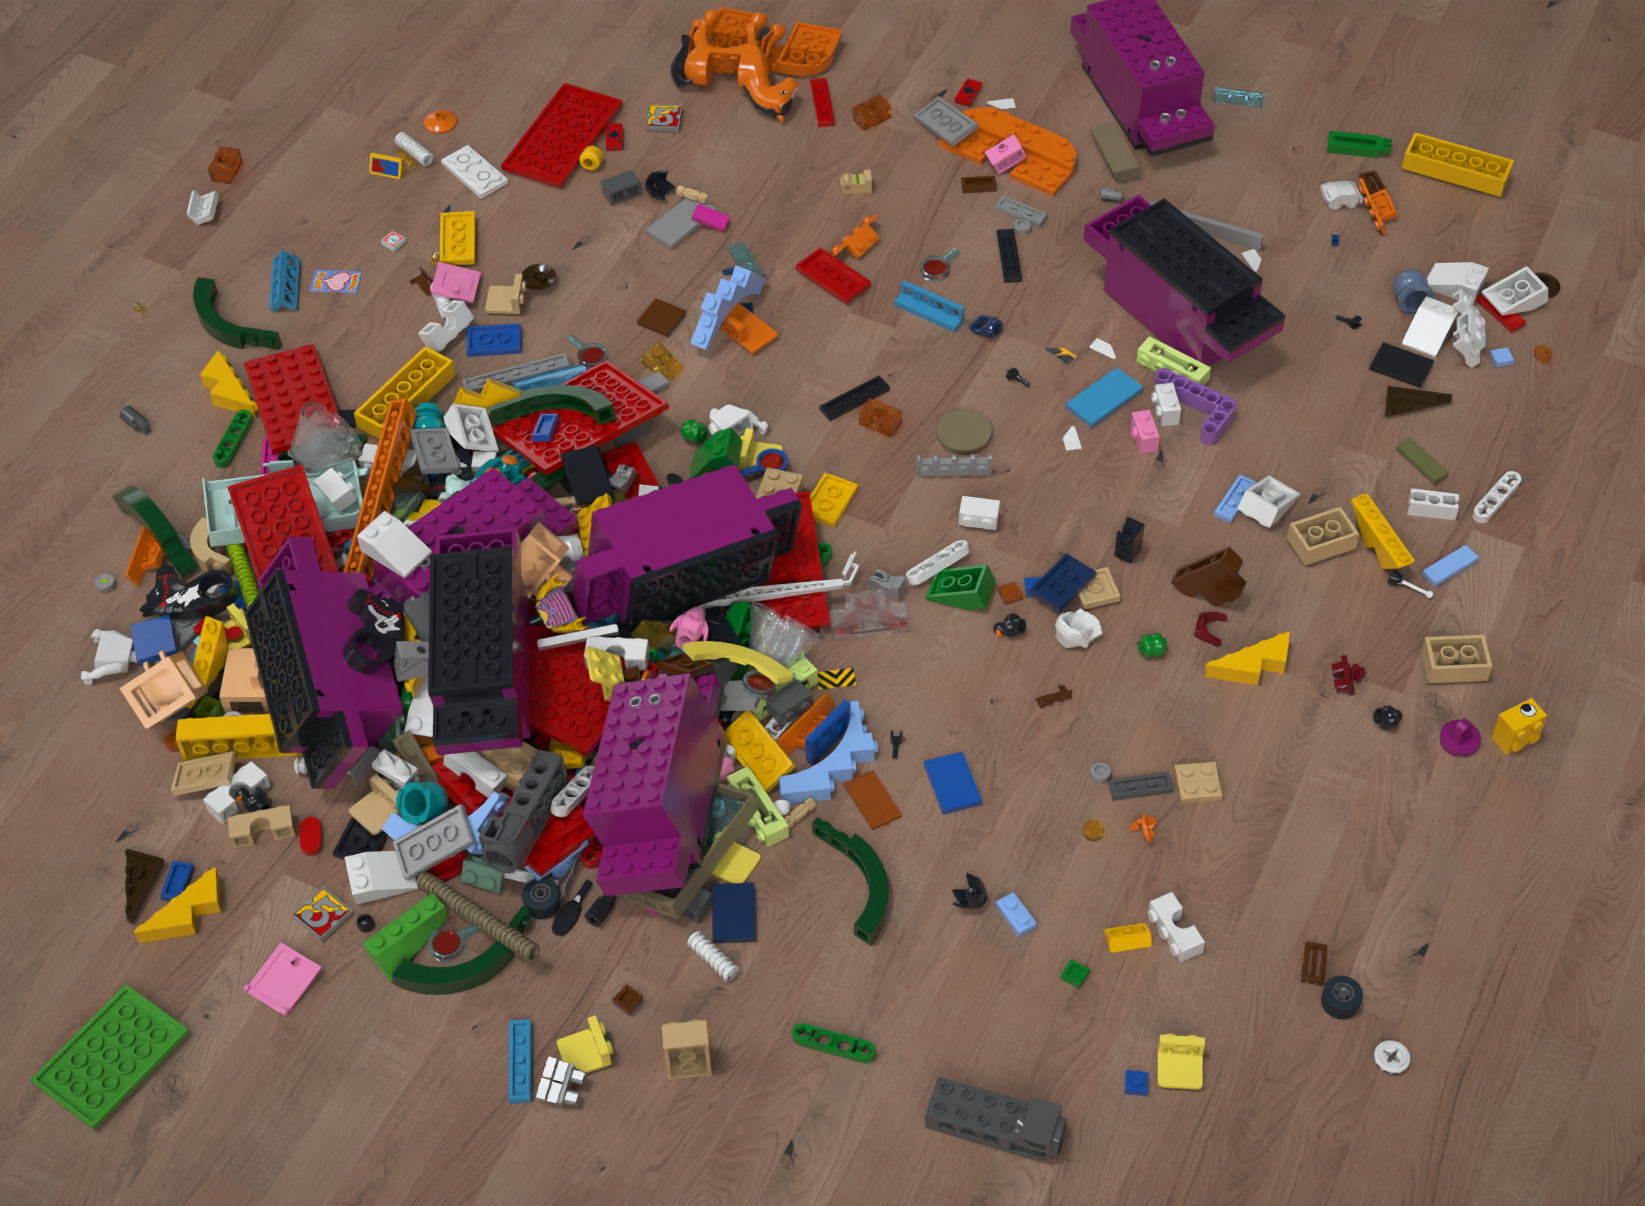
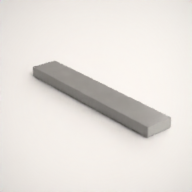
M566 353L461 381L464 388L481 393L488 378L510 386L514 381L568 368L571 365Z

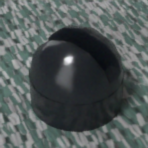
M361 914L357 918L356 924L359 931L366 933L374 928V920L369 914Z

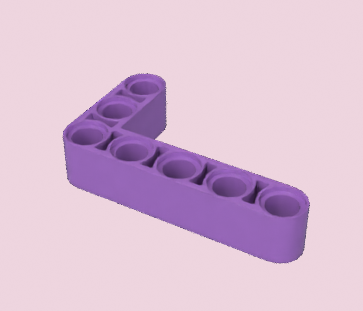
M1158 369L1155 373L1154 388L1157 384L1173 383L1179 402L1208 414L1209 417L1202 425L1200 440L1205 445L1215 444L1235 417L1236 401L1169 369Z

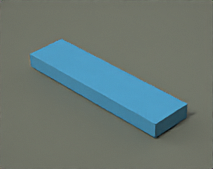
M531 1019L509 1021L508 1101L509 1104L531 1102L532 1022Z

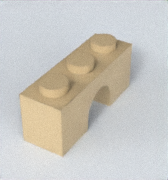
M290 805L227 817L229 838L233 849L254 845V836L262 829L271 830L275 841L296 837L294 818Z

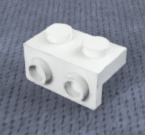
M196 190L192 191L187 215L196 225L214 219L219 198L216 191L203 196Z

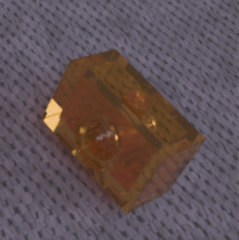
M881 95L853 107V121L864 131L891 118V105Z
M219 148L218 152L214 155L212 163L208 166V173L212 182L232 183L243 162L240 149Z
M869 398L859 413V425L889 437H893L902 424V410Z

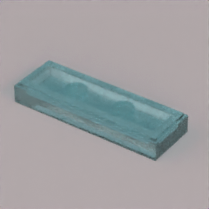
M1215 87L1213 102L1256 108H1262L1264 93L1221 87Z
M744 241L728 246V252L737 266L765 277V274Z

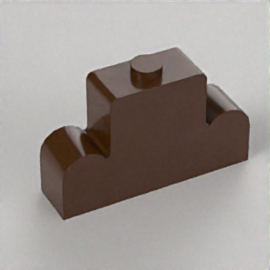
M1230 547L1178 568L1171 580V583L1185 596L1195 597L1199 592L1215 607L1239 598L1247 582L1238 574L1243 565V560Z

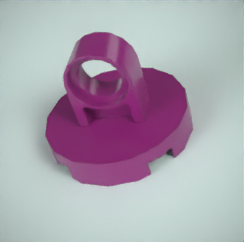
M1466 718L1446 723L1441 728L1439 735L1441 747L1445 752L1455 757L1457 755L1469 757L1475 754L1481 743L1479 730Z

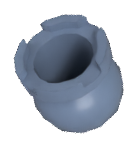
M1415 269L1403 270L1394 279V295L1398 298L1399 307L1406 314H1416L1426 296L1432 299L1435 298L1432 288L1428 285L1427 277L1421 271Z

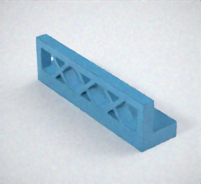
M283 250L272 261L269 310L276 312L281 306L292 311L297 309L300 258ZM287 259L294 262V266H291ZM289 271L293 278H290L286 272ZM286 284H289V286L292 288V291H290L287 288ZM285 296L290 299L291 303L285 300Z
M905 280L902 281L901 294L895 299L894 306L954 333L963 324L964 306ZM952 309L959 311V314L954 313Z
M579 364L514 381L512 385L514 388L522 391L542 386L561 385L585 372L586 369L585 365Z

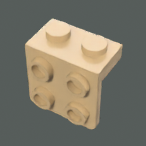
M515 274L513 286L492 285L489 287L485 307L487 313H521V307L524 304V292L527 289L526 281H523L522 274Z
M375 774L370 778L373 791L349 809L350 815L372 835H377L382 831V827L392 812L401 813L400 809L397 810L396 797L399 790L395 791L385 778L381 779Z

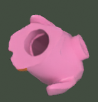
M693 607L685 614L676 618L672 623L670 632L678 628L676 633V646L682 649L685 643L698 642L702 635L703 641H707L709 630L705 619V609L702 607Z

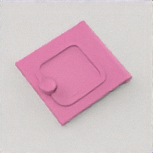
M438 262L430 293L473 303L479 278L482 274L479 271Z
M281 942L252 981L244 986L243 990L284 1016H287L322 970V967Z

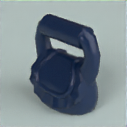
M980 315L969 327L973 333L982 334L987 338H994L1001 332L1003 323L997 317ZM984 320H986V322L982 326H980V328H977L980 324L984 322Z

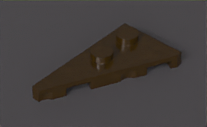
M1388 386L1385 417L1451 403L1453 394Z
M418 460L392 485L393 493L430 491L428 475L421 473Z
M126 849L125 894L127 896V905H125V913L127 915V922L133 923L165 862L163 858Z

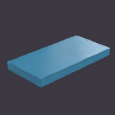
M1117 367L1068 401L1065 408L1092 428L1143 391V386Z

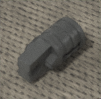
M126 406L121 410L120 419L134 430L138 429L143 434L151 431L147 419L132 406Z

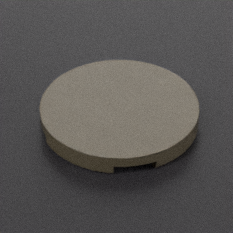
M957 409L943 415L937 423L936 434L940 445L955 454L964 455V453L979 452L991 440L992 428L989 420L974 410Z

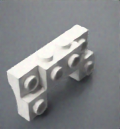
M1460 289L1452 294V297L1457 300L1453 307L1462 314L1457 317V331L1453 333L1457 341L1453 343V346L1463 354L1466 364L1472 368L1480 363V350L1486 346V322L1482 316H1479V310L1473 306V297Z

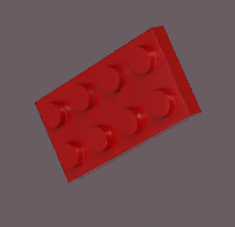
M818 248L796 265V271L845 304L851 302L871 286L870 280L822 248Z
M636 442L601 453L602 460L610 469L612 477L620 464L636 469L635 479L624 497L625 501L639 495V485L660 486Z

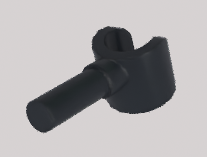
M1339 315L1336 316V320L1348 323L1352 329H1357L1362 325L1358 323L1362 320L1358 315L1352 319Z
M1016 368L1007 371V380L1012 381L1016 379L1025 386H1030V383L1019 375V371Z
M893 730L890 733V742L893 744V759H897L898 747L902 743V731H900L899 736H894Z

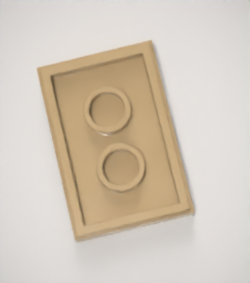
M231 751L178 763L171 793L173 796L231 784L237 760L236 752Z

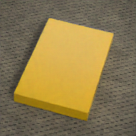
M824 473L810 495L814 521L835 528L859 489V484Z

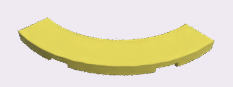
M714 641L683 644L682 650L693 661L717 660L723 657L730 658L729 661L745 666L747 664L754 666L758 672L767 676L775 684L793 680L794 674L779 662L743 646Z

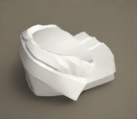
M575 535L557 536L569 546L559 564L564 568L576 566V561L584 557L581 540Z
M1081 608L1075 613L1071 611L1062 613L1055 623V637L1065 648L1077 646L1087 648L1089 642L1102 635V628L1098 619Z

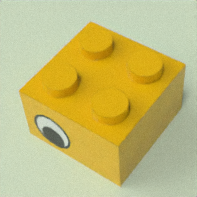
M1531 698L1500 713L1491 738L1506 755L1513 751L1518 752L1523 746L1529 743L1534 744L1540 739L1547 715Z

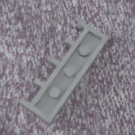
M952 454V458H937V455H933V458H921L920 455H916V476L991 475L992 454H988L987 457H975V454H971V458H956V454Z

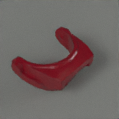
M1216 611L1200 613L1194 636L1214 646H1220L1222 641L1211 635L1205 625L1212 621L1225 622L1227 621V615Z

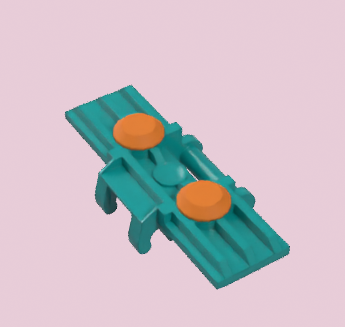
M509 450L500 458L490 459L479 467L475 477L469 481V484L492 468H495L516 486L526 479L520 472L531 463L518 453L515 454L512 450Z

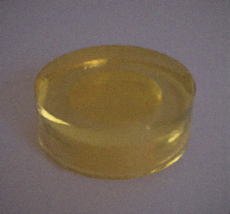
M1090 820L1084 824L1083 835L1089 841H1099L1104 835V826L1099 821Z

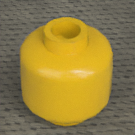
M588 146L580 155L579 160L584 169L594 171L601 165L604 156L598 147Z

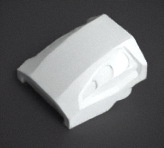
M1336 181L1320 185L1323 198L1331 209H1339L1343 204L1349 208H1355L1358 206V202L1363 203L1364 197L1361 196L1356 183L1353 181Z

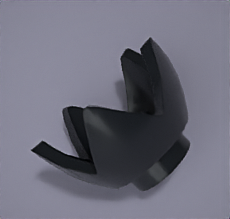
M668 170L653 171L646 178V191L653 198L666 200L665 195L675 188L672 183L666 180Z
M967 873L966 878L969 888L953 889L952 892L959 903L954 902L952 905L968 910L980 909L987 901L985 885L979 877Z

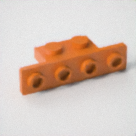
M1360 178L1361 185L1358 186L1361 195L1366 196L1364 197V202L1367 207H1371L1369 212L1372 219L1376 218L1377 220L1374 221L1377 231L1381 230L1384 236L1387 233L1383 222L1397 217L1396 209L1386 188L1370 195L1363 178Z
M878 215L866 217L862 221L864 224L862 227L858 225L852 231L853 235L851 237L847 235L841 241L843 243L841 246L837 244L830 251L832 256L835 257L844 248L856 260L880 238L869 226Z
M144 525L141 528L125 572V577L135 586L141 584L145 571L160 567L164 552Z
M825 693L776 740L787 755L797 746L806 749L805 738L836 709L830 694Z

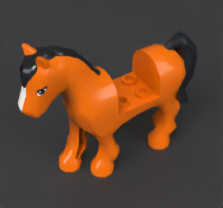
M707 10L705 11L704 19H694L689 35L683 34L681 36L682 47L671 64V77L675 86L679 88L692 83L695 86L710 87L714 72L738 75L739 88L746 91L754 107L765 115L777 117L781 123H784V115L790 111L792 99L797 93L799 86L796 80L791 77L771 86L769 81V58L775 43L784 37L785 27L780 24L771 25L769 33L761 40L760 48L757 34L761 28L766 26L768 17L763 13H754L751 23L745 25L744 29L747 36V44L725 48L712 46L708 41L710 30L719 22V12Z

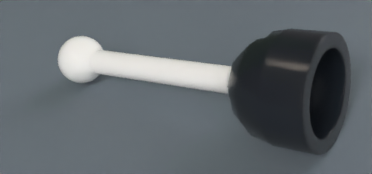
M1393 569L1387 583L1393 586L1404 584L1425 594L1429 599L1434 595L1432 591L1423 590L1403 580L1402 573Z

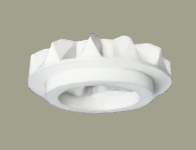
M1384 1041L1375 1049V1064L1380 1066L1381 1071H1388L1391 1075L1392 1073L1400 1074L1403 1070L1407 1069L1410 1063V1054L1401 1043ZM1397 1053L1395 1060L1387 1062L1388 1056Z

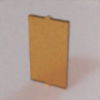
M873 770L861 776L857 775L856 778L843 783L844 788L872 831L884 825L888 826L890 822L902 817L901 812Z

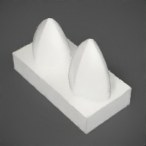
M385 749L378 754V757L372 763L374 770L404 787L418 774V768Z

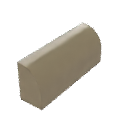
M1113 123L1092 128L1091 133L1114 177L1120 182L1138 180L1140 166L1117 124Z

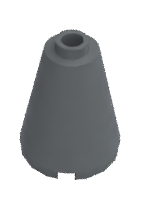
M430 592L420 593L421 597L415 599L412 596L407 599L403 604V608L420 640L429 643Z

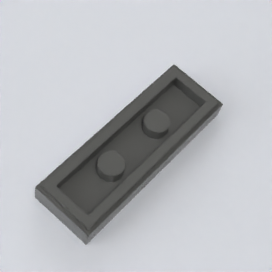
M1169 772L1108 781L1112 801L1173 793L1174 790Z

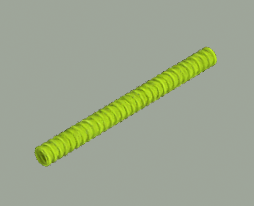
M243 543L226 545L245 605L248 609L260 592Z

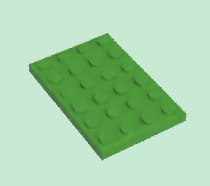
M125 984L30 1081L35 1087L95 1131L190 1032L178 1021Z

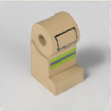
M864 170V174L852 175L845 173L841 175V191L847 194L872 193L871 170Z

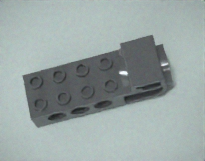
M539 750L536 757L532 759L529 770L523 775L519 788L515 789L510 804L505 807L503 816H490L479 836L483 859L487 866L502 873H514L526 862L552 814L551 803L553 798L569 783L562 755ZM497 852L502 854L500 859L495 857Z
M941 1077L937 1079L925 1113V1128L1037 1160H1046L1049 1156H1059L1068 1122L1067 1118L1062 1117V1105L1031 1097L1030 1102Z

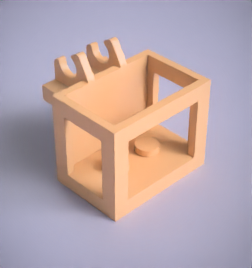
M540 522L521 542V576L524 586H526L528 599L532 594L536 597L541 587L558 572H561L558 575L560 581L566 579V582L561 585L563 589L573 577L570 572L559 564L569 546Z
M253 648L228 649L219 696L225 714L230 711L239 712L241 716L269 713ZM239 702H261L264 711H237Z
M165 651L159 652L161 662L152 668L149 662H144L145 672L119 688L146 729L162 723L209 692L183 652L168 657ZM134 691L137 692V694L143 701L144 705L152 715L151 717L148 716V714L136 698L135 694L133 693Z

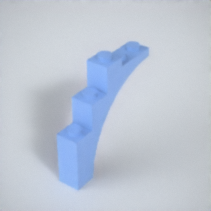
M736 265L730 281L721 279L715 295L709 292L706 293L701 306L703 312L690 344L709 350L714 336L728 313L746 296L752 294L760 295L766 278Z
M850 701L851 716L848 729L842 741L830 755L809 769L779 777L781 800H786L790 804L803 803L809 797L814 801L831 800L834 782L853 780V772H856V763L874 761V753L878 752L877 740H873L872 733H867L866 724L862 725L864 710L859 708L858 701Z
M494 791L480 808L468 816L476 840L475 844L466 848L470 853L483 854L479 836L490 816L498 817L505 810L510 800V797L505 793ZM392 812L382 830L393 840H397L422 826V824H409L402 819L404 817L401 813Z

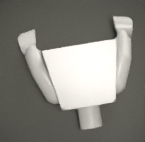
M729 404L720 410L713 408L710 411L709 431L711 435L731 427L738 436H741L745 433L746 428L752 429L753 425L758 428L762 435L767 432L768 424L765 421L760 422L759 418L750 410Z
M96 629L90 637H95L93 642L99 643L94 660L95 669L91 673L82 671L81 680L84 681L85 685H91L93 679H98L105 675L128 672L130 662L137 663L135 651L133 650V640L115 630L101 631Z

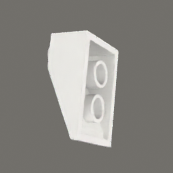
M1473 262L1435 263L1427 277L1428 285L1432 288L1433 292L1453 298L1452 294L1462 289L1473 297L1474 304L1476 297L1485 284L1489 268Z
M1526 266L1483 290L1482 295L1504 316L1531 311L1548 302V287Z
M1426 296L1408 329L1402 345L1436 358L1456 325L1459 311L1451 305Z
M453 403L444 416L448 433L465 449L497 453L499 450L486 408Z
M1268 475L1245 491L1237 509L1242 511L1245 516L1256 519L1262 526L1270 528L1282 518L1301 494Z
M385 511L357 535L360 550L403 578L409 576L432 554V551L400 520Z
M425 676L415 697L412 699L405 732L410 730L413 735L433 738V705L428 694V676Z
M396 851L364 852L345 857L351 891L356 905L418 890L416 877L410 880L404 879Z

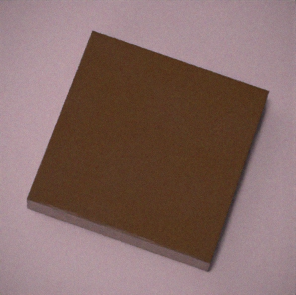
M655 298L637 320V324L668 337L686 316V310Z
M681 652L658 661L657 669L673 675L690 673L693 678L713 671L714 664L706 660L693 661L686 653Z

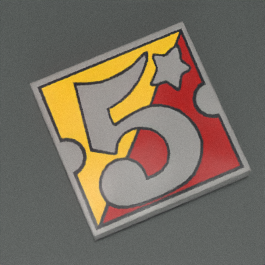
M649 104L646 131L679 132L682 105Z
M323 886L298 908L292 916L323 942L353 915V911Z

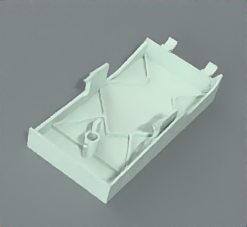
M352 458L351 461L332 467L336 473L340 471L346 478L344 482L346 484L350 482L356 490L354 494L357 500L340 513L314 483V480L328 469L306 474L325 532L356 528L363 502L358 476H364L368 473L367 465L359 469L355 463V458ZM293 460L270 461V463H264L263 467L269 466V472L274 473L294 467ZM264 475L205 482L204 478H202L211 547L245 543L227 486Z

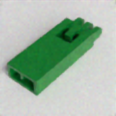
M1330 131L1327 153L1378 158L1379 154H1391L1392 140L1376 135Z

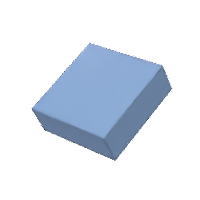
M1508 348L1490 350L1489 355L1496 368L1513 365L1514 359Z

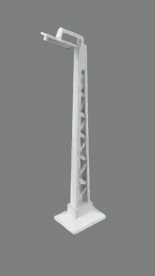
M856 551L850 555L842 572L844 579H846L851 567L854 568L849 580L833 579L751 587L726 596L727 599L720 598L699 607L708 609L716 606H728L733 602L748 603L842 589L844 586L852 584L859 569V565L854 564Z

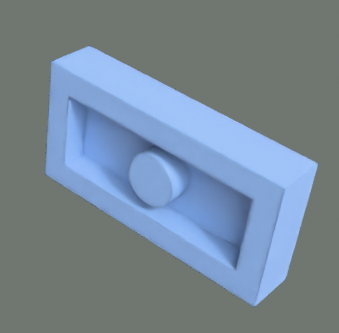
M1014 892L996 901L995 906L1018 937L1037 928L1036 921Z

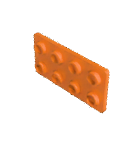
M739 302L732 308L719 327L751 354L756 353L778 337V333Z

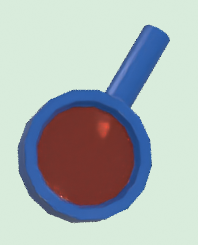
M766 449L757 456V465L740 470L739 472L743 477L757 472L764 475L767 468L786 471L788 468V458L779 449Z

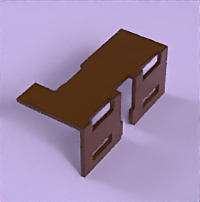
M420 267L421 275L409 280L411 284L417 283L420 289L427 296L432 295L430 293V286L433 280Z
M1059 684L1060 691L1036 698V701L1042 709L1045 706L1053 705L1054 702L1071 699L1072 690L1068 691L1065 685L1060 686Z

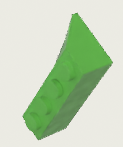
M431 893L363 942L366 956L391 983L394 982L392 973L405 958L410 961L416 953L418 954L423 949L428 939L431 940L448 920L445 906Z

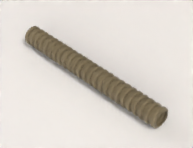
M425 871L419 875L416 882L418 888L429 895L433 893L442 904L527 961H532L538 956L540 952L539 944L516 931V929L430 872Z

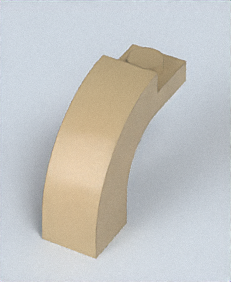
M202 517L193 528L190 536V545L195 561L204 572L217 569L224 570L231 575L234 571L231 560L211 550L207 519Z

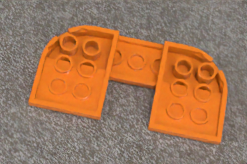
M720 7L718 10L720 14L719 22L712 27L708 35L710 45L728 48L747 44V36L744 29L745 25L751 23L754 13ZM796 22L785 46L776 44L773 46L769 58L770 71L806 77L826 70L833 62V55L843 36V30Z
M991 106L973 108L963 112V114L975 121L979 128L954 147L942 139L938 141L939 147L982 165L988 158L985 153L987 150L1014 134L1024 152L1027 153V158L1020 161L1010 172V178L1052 197L1056 195L1075 171L1076 151L1067 138Z

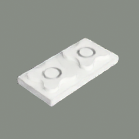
M469 145L441 160V165L481 199L508 184V179Z

